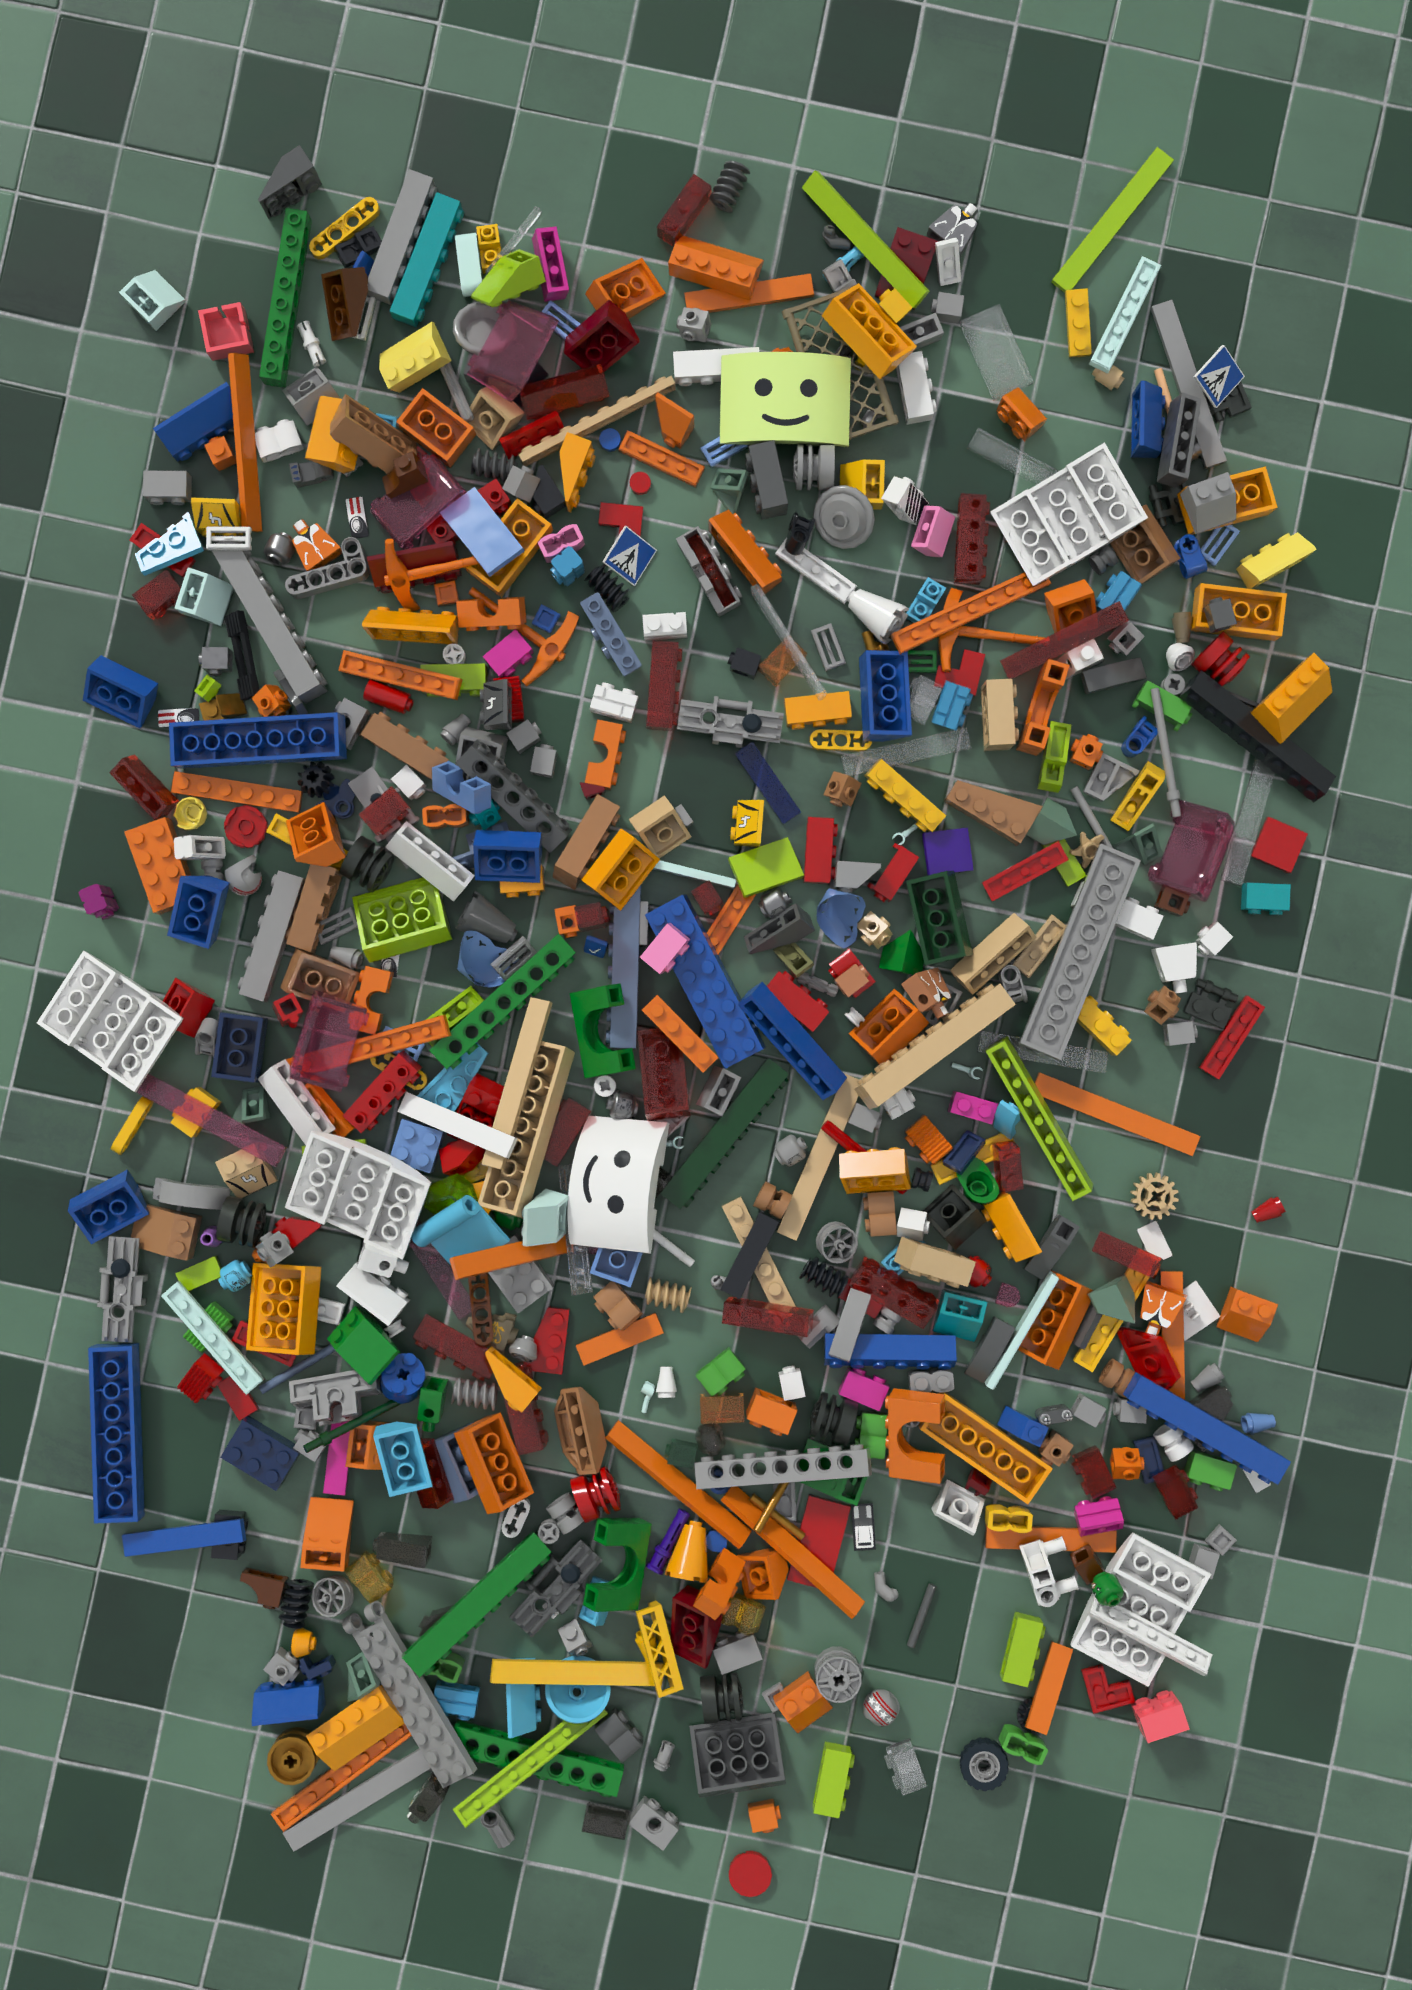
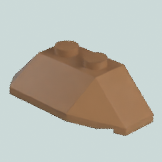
M582 1387L563 1388L560 1391V1396L554 1409L563 1453L576 1468L579 1475L599 1473L607 1447L599 1404Z

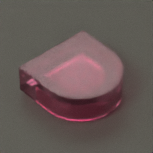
M1001 1282L995 1303L1006 1307L1015 1306L1020 1300L1019 1290L1013 1285Z

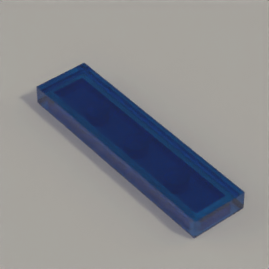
M753 741L735 753V756L783 825L801 813Z

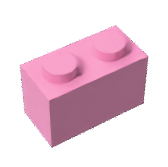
M924 506L911 547L925 556L943 557L955 516L940 506Z
M667 923L640 958L659 974L665 971L669 973L676 964L674 962L678 955L683 956L689 949L688 943L691 939L672 923Z

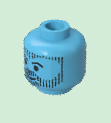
M233 1260L221 1268V1278L218 1281L224 1290L229 1289L232 1292H237L251 1282L252 1271L245 1261Z

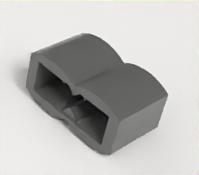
M614 1708L595 1724V1731L623 1763L643 1746V1735L637 1727L633 1728L629 1725V1718L624 1711L621 1710L619 1712Z

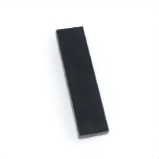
M759 1212L720 1290L738 1299L741 1298L779 1221Z

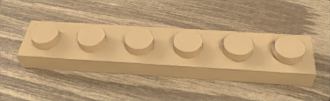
M740 1196L722 1205V1208L742 1246L754 1222ZM766 1248L754 1272L779 1322H782L799 1312Z

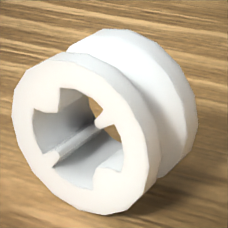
M853 1007L850 1008L849 1013L844 1014L857 1028L860 1026L859 1023L861 1021H865L863 1016Z
M401 1319L384 1329V1331L389 1332V1338L406 1328L401 1325Z

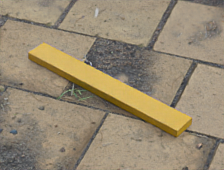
M492 1659L490 1682L495 1684L655 1686L650 1666L646 1662ZM654 1662L657 1668L663 1669L664 1664L662 1662Z

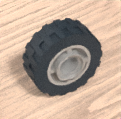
M986 1737L971 1740L969 1744L964 1746V1750L960 1754V1769L967 1784L973 1786L976 1790L980 1789L982 1791L994 1790L996 1787L1001 1786V1783L1006 1780V1775L1009 1771L1008 1759L1002 1746L998 1745L995 1740L992 1741ZM983 1760L990 1763L986 1768H981L978 1764Z

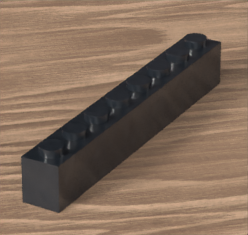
M1202 670L1189 681L1180 695L1183 701L1203 715L1205 719L1212 722L1222 732L1236 741L1238 745L1245 748L1256 759L1268 766L1313 803L1323 797L1336 778L1333 773L1287 738L1283 743L1279 744L1251 714L1253 710Z

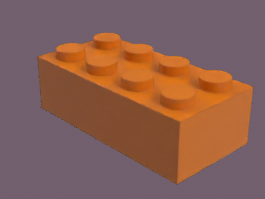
M163 817L124 832L152 911L159 915L173 910L180 877L191 876L186 860L175 858L174 839L178 836L171 819Z
M501 1412L487 1415L454 1433L487 1514L502 1512L534 1493Z

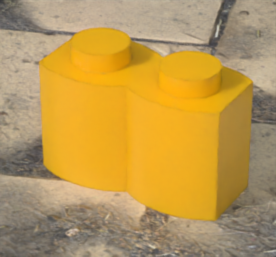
M1000 1504L986 1506L985 1523L989 1529L994 1531H1007L1011 1529L1018 1533L1032 1531L1033 1515L1028 1508L1018 1505L1007 1508Z

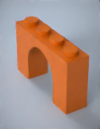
M1048 659L1040 668L1016 750L1037 756L1045 749L1051 729L1047 727L1048 719L1059 690L1064 686L1070 665Z
M658 995L642 1009L703 1073L719 1058Z
M893 1388L885 1400V1408L888 1409V1416L885 1421L888 1435L885 1446L886 1449H889V1455L886 1458V1468L889 1469V1477L940 1484L945 1475V1454L925 1452L913 1448L904 1438L902 1426L913 1421L940 1424L945 1415V1394Z

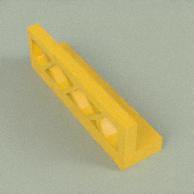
M655 1600L648 1603L649 1607L635 1611L657 1696L661 1698L684 1688L662 1605ZM651 1614L653 1622L651 1628L644 1624L642 1615ZM653 1632L656 1633L658 1640L657 1648L649 1644V1639ZM658 1654H661L664 1667L662 1670L657 1668L654 1663ZM666 1675L670 1688L662 1690L660 1682L663 1676Z

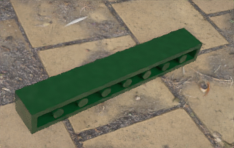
M767 1058L730 1104L723 1116L718 1119L662 1189L660 1194L680 1210L683 1206L687 1208L694 1200L693 1193L697 1189L701 1191L708 1181L705 1178L709 1173L715 1174L722 1165L719 1162L724 1155L728 1157L735 1149L733 1143L737 1138L741 1141L749 1130L746 1127L749 1123L753 1122L755 1124L762 1115L760 1112L761 1108L764 1105L768 1107L775 1099L773 1093L777 1088L782 1090L789 1079L786 1077L789 1074L770 1058Z

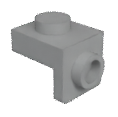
M574 1619L558 1629L567 1652L573 1656H582L593 1646L592 1642L587 1639L578 1619Z

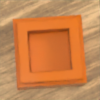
M455 580L434 584L438 607L456 604V601H459Z

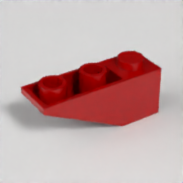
M463 1139L448 1143L445 1147L439 1149L443 1173L457 1178L474 1170L483 1159L486 1149Z

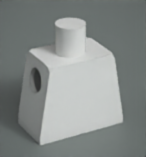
M1092 639L1066 652L1057 661L1068 664V660L1070 661L1072 668L1069 666L1066 679L1103 662L1104 657L1095 639Z
M1197 943L1151 949L1161 981H1172L1175 993L1187 992L1186 979L1196 977Z
M364 1243L359 1255L357 1269L390 1278L393 1270L405 1274L409 1262Z

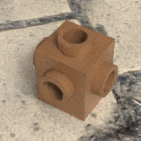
M833 771L823 795L830 798V803L835 806L842 807V805L851 807L862 783L849 775Z
M1163 986L1159 991L1154 990L1149 995L1147 1000L1150 1002L1144 1012L1162 1025L1169 1017L1173 1018L1179 1011L1177 1006L1181 998L1174 991Z
M1052 1429L1049 1435L1045 1436L1038 1451L1045 1463L1050 1466L1054 1463L1060 1467L1062 1463L1065 1464L1070 1458V1451L1074 1445Z

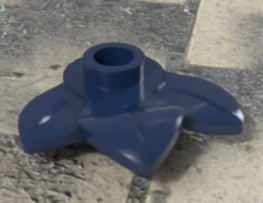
M345 779L340 787L335 784L334 787H328L329 794L323 792L324 800H321L316 805L325 802L331 813L338 818L347 819L351 817L355 809L353 800L356 795L348 785L350 780ZM342 805H347L346 812H341Z

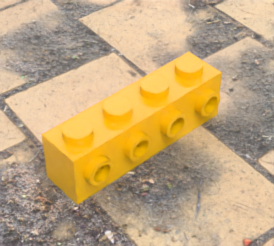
M878 759L865 774V777L868 779L867 783L875 790L879 788L885 793L883 797L891 804L895 802L901 807L899 811L907 818L911 816L917 821L915 825L924 833L926 831L933 832L946 817L941 810L882 759Z
M1086 996L1076 1022L1112 1056H1117L1132 1041L1128 1037L1130 1033L1123 1026L1120 1025L1118 1027L1113 1022L1114 1018L1106 1010L1102 1012L1097 1007L1098 1002L1092 996Z

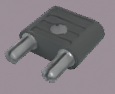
M1065 1404L1038 1408L1035 1411V1417L1041 1424L1050 1425L1071 1421L1073 1419V1412Z

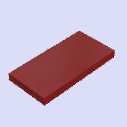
M809 1494L800 1529L806 1534L802 1540L798 1538L797 1540L834 1573L851 1505ZM790 1564L787 1580L817 1588Z

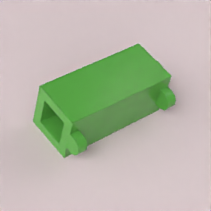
M1146 681L1137 694L1132 707L1136 709L1137 706H1140L1154 714L1150 690L1159 688L1165 721L1174 725L1173 730L1178 731L1183 723L1187 724L1193 714L1190 712L1192 707L1170 692L1150 681Z

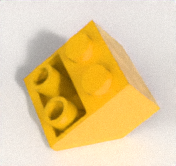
M863 459L841 464L839 486L847 485L857 488L867 496L873 509L882 510L884 501L881 498L884 495L885 460Z

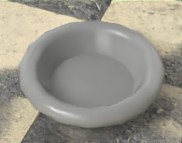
M481 302L471 303L461 309L453 321V334L457 343L465 351L477 356L490 357L501 354L516 338V322L512 314L501 305L490 307Z
M847 485L833 486L824 491L815 504L813 514L815 527L821 537L832 546L841 549L855 548L866 542L873 531L875 522L873 507L867 496L857 488Z

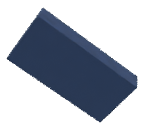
M966 1130L943 1160V1165L962 1175L985 1145V1139Z
M1152 1435L1133 1440L1134 1448H1139L1140 1457L1144 1458V1470H1141L1143 1482L1148 1484L1166 1479L1155 1437Z

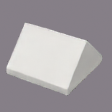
M947 1479L931 1509L935 1516L974 1535L985 1499L975 1496L974 1493Z

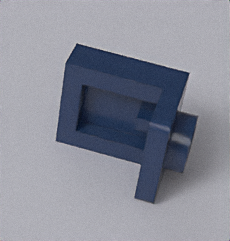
M309 1655L300 1658L299 1667L302 1674H306L308 1680L318 1675L324 1677L331 1673L336 1661L333 1655H330L312 1663Z

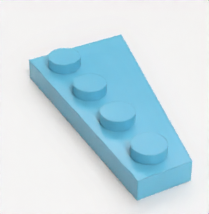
M477 1042L476 1044L479 1046L470 1055L467 1052L460 1057L462 1062L454 1069L451 1067L446 1069L444 1067L417 1096L455 1112L463 1099L469 1083L478 1073L489 1053Z

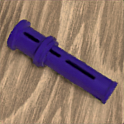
M678 1509L661 1544L655 1546L653 1557L650 1562L646 1563V1567L651 1571L663 1575V1568L668 1559L671 1558L672 1549L684 1525L691 1516L690 1513L683 1509Z

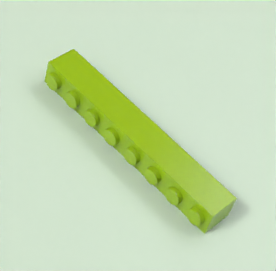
M1008 1036L989 1045L986 1053L1072 1201L1092 1192L1093 1183Z

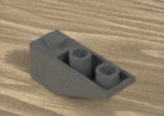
M1057 1214L1038 1244L1042 1252L1032 1256L1024 1269L1039 1279L1044 1280L1068 1248L1080 1227Z

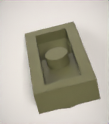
M796 943L780 946L773 950L775 955L788 968L793 978H798L814 966L811 959Z

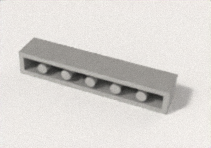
M411 169L408 170L368 277V297H375L376 300L392 305L400 281L407 268V262L413 253L415 241L422 230V222L424 219L426 220L430 207L428 206L437 192V187L432 177Z
M279 870L277 874H274L271 881V886L273 887L271 895H267L264 907H266L265 913L260 916L258 921L260 929L258 935L253 937L251 948H253L252 954L245 961L244 968H246V972L238 983L240 995L268 1002L286 947L287 939H285L288 928L292 926L293 913L298 906L306 879Z

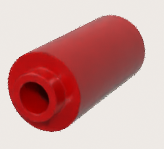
M371 679L368 681L363 694L364 700L405 714L406 711L410 712L414 703L410 693Z

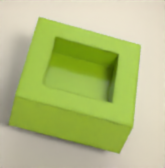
M207 674L194 691L209 702L218 694L221 684Z

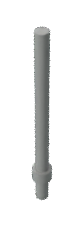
M1154 688L1150 691L1168 792H1166L1167 801H1170L1172 816L1179 817L1181 816L1179 805L1181 797L1179 790L1176 788L1159 688Z

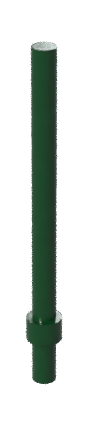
M389 1400L330 1432L325 1431L319 1434L318 1438L303 1445L306 1453H309L320 1446L325 1447L331 1444L333 1439L401 1404Z

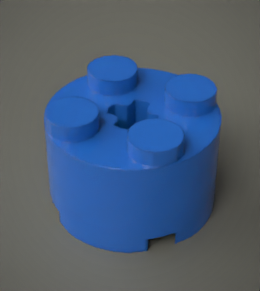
M412 1353L398 1354L381 1373L380 1388L383 1395L387 1399L400 1404L415 1400L419 1396L425 1380L423 1364Z

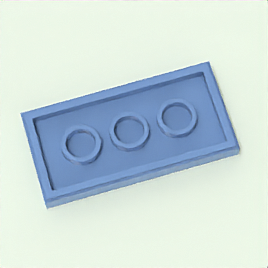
M475 487L440 512L444 520L489 577L524 552L520 543Z

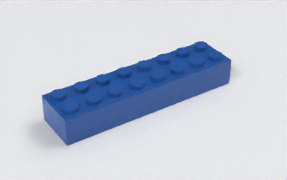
M338 712L169 723L171 766L179 769L347 759L345 716Z
M683 894L645 914L656 937L667 923H672L691 939L688 943L689 949L683 956L678 955L674 960L676 964L673 970L724 1068L726 1069L766 1048L753 1021L738 1005L741 998L687 894Z
M139 1343L95 1344L88 1348L94 1524L138 1522L145 1516Z

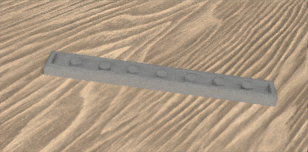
M1173 300L1151 307V312L1179 395L1183 392L1201 398L1195 440L1202 451L1200 457L1204 468L1208 469L1223 464L1227 459L1203 390L1194 378L1197 371Z
M417 1749L284 1831L283 1835L294 1852L428 1771L431 1767L421 1750Z

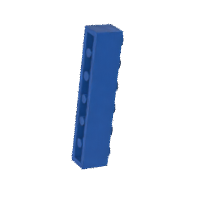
M763 982L750 989L738 1003L740 1008L822 1100L836 1093L847 1079L845 1074Z
M825 1333L824 1365H829L830 1368L851 1366L852 1368L860 1369L864 1368V1366H873L875 1369H884L886 1366H895L896 1369L916 1367L920 1370H926L929 1367H938L940 1370H949L951 1367H955L957 1361L956 1335L859 1334L850 1362L829 1356L835 1334Z

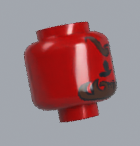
M969 1256V1259L976 1262L969 1285L973 1288L981 1285L985 1287L992 1279L990 1276L992 1267L980 1256Z

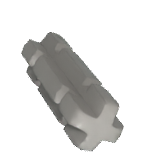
M806 972L797 979L799 983L808 984L809 987L823 993L827 992V995L835 997L839 990L838 986L832 983L828 984L827 981L813 975L811 977Z

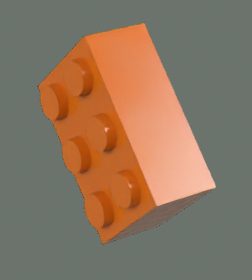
M423 388L396 421L402 432L449 468L452 467L476 436L473 426Z

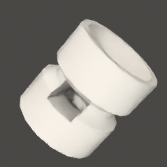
M1164 1424L1154 1432L1153 1436L1160 1446H1165V1454L1171 1462L1180 1460L1194 1449V1445L1189 1438L1183 1435L1184 1431L1177 1428L1175 1431Z

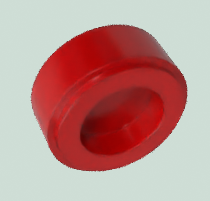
M636 472L631 476L629 481L630 488L635 494L643 495L650 490L651 480L646 473Z

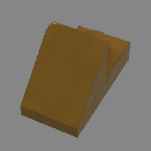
M239 693L216 695V699L199 703L203 721L232 719L247 714L244 700L240 699Z

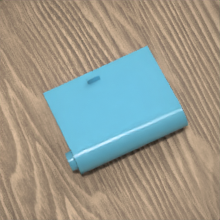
M465 1195L415 1227L412 1235V1241L417 1246L425 1247L431 1243L449 1264V1259L452 1257L502 1246L510 1241L509 1237L479 1203L469 1195Z

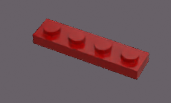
M1057 841L982 882L991 901H994L1069 859L1061 844Z
M1247 995L1244 996L1199 1068L1219 1080L1265 1009V1006Z

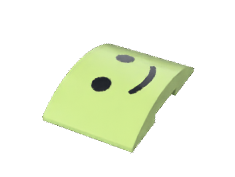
M751 352L722 355L720 444L754 445L774 440L775 444H806V446L808 444H812V446L834 444V446L849 447L851 358L804 352Z

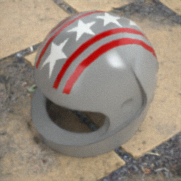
M254 855L239 861L225 870L226 881L230 882L229 889L237 895H252L261 886V872L254 874L249 869L250 865L257 859Z
M876 1689L868 1693L864 1699V1716L877 1726L890 1725L899 1714V1702L890 1691Z

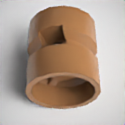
M765 1181L753 1206L762 1211L769 1210L770 1215L781 1219L793 1195L782 1189L777 1191L776 1186Z
M1112 1358L1103 1368L1098 1382L1107 1388L1114 1387V1392L1126 1399L1123 1393L1135 1371L1130 1368L1124 1370V1365Z

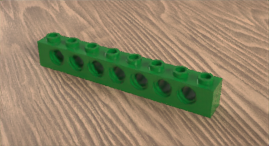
M286 208L259 374L264 385L286 388L312 224L308 212L291 208Z
M558 933L450 1031L451 1036L439 1040L429 1051L446 1069L457 1067L462 1062L460 1059L462 1055L466 1052L470 1055L479 1047L476 1043L482 1037L484 1040H487L495 1032L492 1029L498 1023L502 1026L511 1018L509 1013L513 1009L519 1011L527 1003L525 999L530 994L533 997L543 989L541 984L544 981L548 980L551 982L559 975L557 970L562 965L565 968L575 960L573 955L576 952ZM549 954H555L558 957V964L554 966L549 965L546 962V957ZM538 968L542 971L543 975L540 980H533L531 978L530 971L532 969ZM524 983L527 988L526 992L522 995L516 994L514 991L515 984ZM501 997H507L511 1003L510 1007L501 1009L498 1006V1000ZM489 1011L494 1014V1021L492 1023L486 1024L482 1021L481 1017L484 1012ZM469 1026H475L478 1029L477 1037L473 1039L468 1038L465 1034L466 1029ZM457 1040L461 1042L462 1049L459 1053H452L450 1051L449 1045L452 1041Z
M457 1719L454 1727L458 1737L475 1762L492 1763L500 1769H504L516 1759L510 1755L511 1751H517L521 1755L537 1742V1740L522 1736L508 1738L507 1732ZM468 1740H476L478 1746H470ZM496 1745L499 1751L492 1752L489 1746ZM565 1748L533 1773V1775H536L541 1780H555L563 1786L574 1785L585 1792L596 1791L600 1795L610 1798L612 1796L617 1797L624 1772V1764ZM559 1762L563 1767L555 1769L551 1764ZM574 1768H581L584 1773L576 1775L572 1770ZM600 1773L605 1778L599 1781L596 1780L593 1776L595 1774Z

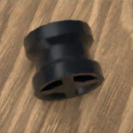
M916 1167L911 1180V1188L916 1189L918 1187L928 1192L933 1172H924L921 1168Z

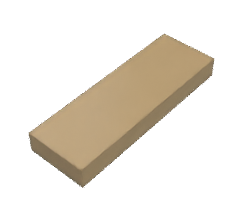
M1051 914L1035 934L1037 938L1020 953L1012 965L1016 966L1024 976L1030 978L1060 940L1066 925Z

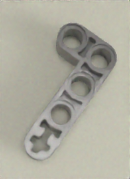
M354 537L344 539L341 549L345 561L288 577L285 582L287 592L293 598L302 599L366 580L369 577L370 569L361 543ZM351 545L358 546L357 551L354 553H348V548ZM358 565H362L363 571L359 574H355L354 568ZM342 571V577L339 580H334V573ZM316 577H321V584L314 586L313 580ZM298 583L300 586H298V591H295V584Z

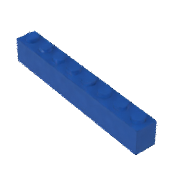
M1135 1372L1123 1393L1128 1398L1127 1403L1137 1409L1140 1406L1147 1409V1415L1156 1420L1161 1417L1166 1420L1164 1424L1175 1431L1177 1428L1184 1431L1183 1435L1194 1442L1196 1438L1201 1440L1203 1447L1212 1452L1215 1449L1222 1452L1220 1456L1231 1463L1233 1460H1236L1240 1463L1239 1467L1248 1473H1251L1252 1470L1259 1474L1257 1477L1267 1484L1272 1481L1278 1485L1291 1463L1282 1455Z

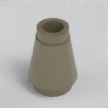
M1191 612L1173 613L1171 620L1176 643L1190 642L1189 638L1193 621Z

